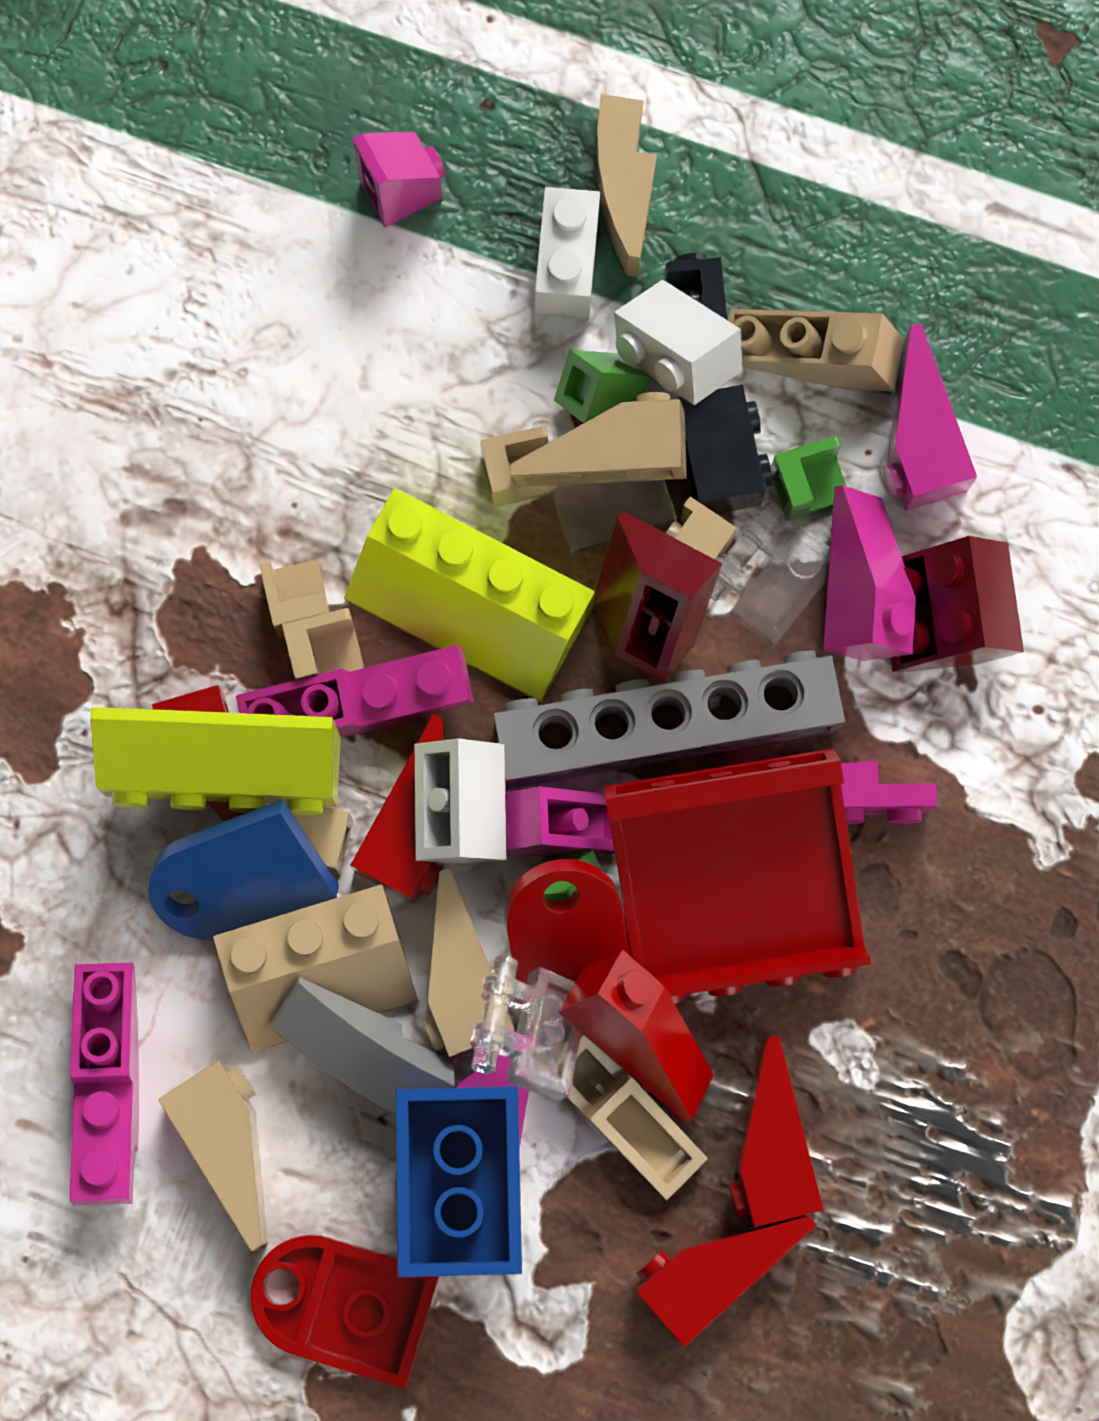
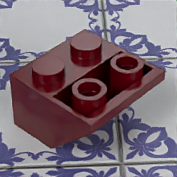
M625 511L618 515L596 586L594 606L614 655L664 682L694 647L722 563Z
M966 536L902 556L905 565L903 569L916 598L913 653L891 657L892 672L901 673L977 665L1024 652L1009 545L1007 542Z

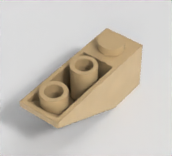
M730 309L728 321L741 329L743 368L840 389L894 392L905 340L884 314Z

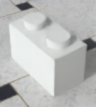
M545 187L535 287V315L589 319L599 216V191Z
M663 279L614 312L615 345L618 355L627 364L638 367L656 379L663 388L677 393L693 405L743 371L741 329Z
M450 739L414 744L416 861L463 864L506 860L504 744L466 739Z

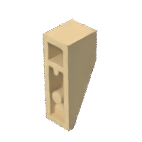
M663 392L637 395V401L622 402L511 463V477L519 487L686 479L685 412L680 399H671L670 394Z
M450 868L439 872L428 993V1004L433 1015L422 1020L435 1052L446 1048L449 1057L454 1059L515 1034V1029Z
M217 1060L160 1097L158 1101L251 1251H254L268 1243L256 1111L248 1100L255 1096L256 1092L239 1065L229 1070L225 1062Z

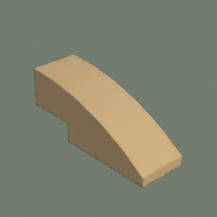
M601 94L597 125L596 164L602 213L613 248L626 275L638 277L657 155L637 152L644 100Z
M574 1026L535 1063L536 1067L666 1200L708 1159L631 1076L625 1073L615 1061Z

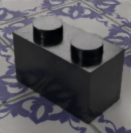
M743 384L717 389L695 405L683 397L677 396L685 412L686 473L691 497L715 514L761 506L766 492L765 487L772 486V473L767 454L758 455L754 435L761 433L759 411L755 401H746Z

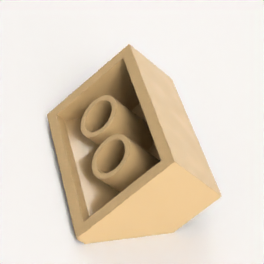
M382 884L213 936L229 994L253 1053L287 1042L271 1028V1023L299 977L377 1013L419 1001L387 893Z

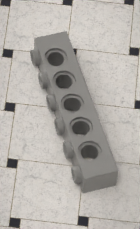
M800 651L782 657L783 664L761 667L759 660H748L727 666L728 673L706 677L704 670H689L672 675V683L650 686L649 680L638 679L616 685L615 693L594 696L593 689H579L561 694V702L538 706V701L535 698L508 702L504 704V712L494 713L498 743L504 744L506 789L839 732L845 723V717L832 655L817 658L815 651ZM771 686L784 687L792 695L793 706L782 711L771 708L764 699V690ZM714 696H728L736 703L738 715L730 720L717 719L710 713L707 702ZM660 705H671L679 710L683 723L675 729L665 730L654 723L651 713ZM614 714L625 721L627 732L618 739H606L597 732L595 723L604 715ZM560 724L569 730L572 739L568 745L561 749H550L540 741L539 734L547 725Z

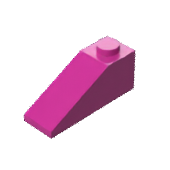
M921 323L910 327L904 341L887 458L889 465L884 466V476L888 489L894 498L900 496L905 511L966 493L978 477Z
M844 485L834 487L823 650L861 661L912 654L916 598L903 569L905 565L882 498Z

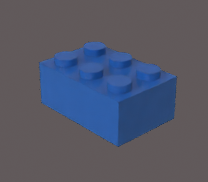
M518 1086L396 1089L398 1277L522 1274Z

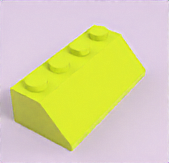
M394 487L366 537L344 600L436 649L454 645L462 647L467 665L530 698L537 699L541 703L593 609L595 591Z
M91 707L90 722L96 788L105 797H112V805L145 808L147 807L148 799L171 800L170 807L174 809L205 810L206 801L229 802V810L248 813L264 807L265 804H272L283 799L292 814L321 815L323 814V806L337 807L341 737L333 717Z

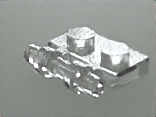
M767 502L757 516L750 515L740 527L742 535L727 554L720 553L716 558L717 561L722 563L710 599L718 601L728 587L738 593L741 598L731 609L730 615L771 647L775 648L827 582L830 547L801 525L796 527L786 541L774 532V529L784 518L785 513L775 504ZM760 549L772 559L758 577L754 579L743 568L757 550Z
M498 956L495 958L492 974L486 976L483 983L481 997L486 1002L481 1023L476 1024L473 1028L470 1044L475 1049L471 1067L479 1073L492 1074L496 1069L498 1055L505 1056L511 1059L506 1081L558 1102L570 1094L581 1032L558 1013L575 982L539 967L529 974L527 984L515 979L518 962L511 957ZM509 1006L521 1011L517 1032L505 1028Z

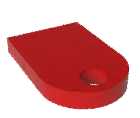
M559 859L545 862L526 872L514 884L508 894L504 917L525 1032L571 1024L558 1011L581 970L621 949L630 956L624 913L618 891L609 876L598 867L584 861ZM565 881L576 887L574 893L562 901H552L544 896L545 890L555 882Z
M303 1235L282 1242L272 1249L261 1261L251 1285V1309L260 1331L277 1348L302 1358L405 1389L440 1276L398 1277V1258L323 1235ZM277 1269H287L294 1273L298 1279L299 1291L296 1298L290 1303H277L267 1293V1279Z

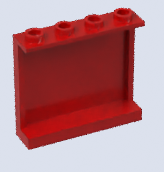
M834 748L604 786L632 958L665 986L674 1004L683 1001L686 998V994L708 991L711 996H728L740 992L743 989L742 985L765 982L770 987H783L797 983L800 980V976L823 972L825 977H845L857 972V967L871 965L870 955L864 942L841 787V784L844 783L842 764Z

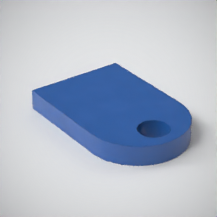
M282 799L169 844L158 855L154 863L148 893L155 913L171 929L191 938L214 941L213 936L335 899L337 898L339 884ZM174 891H185L192 894L197 901L191 904H182L173 900L169 894Z

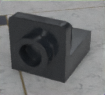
M687 253L676 257L674 261L666 262L664 281L678 290H688L689 297L728 321L721 257L707 258L702 253Z

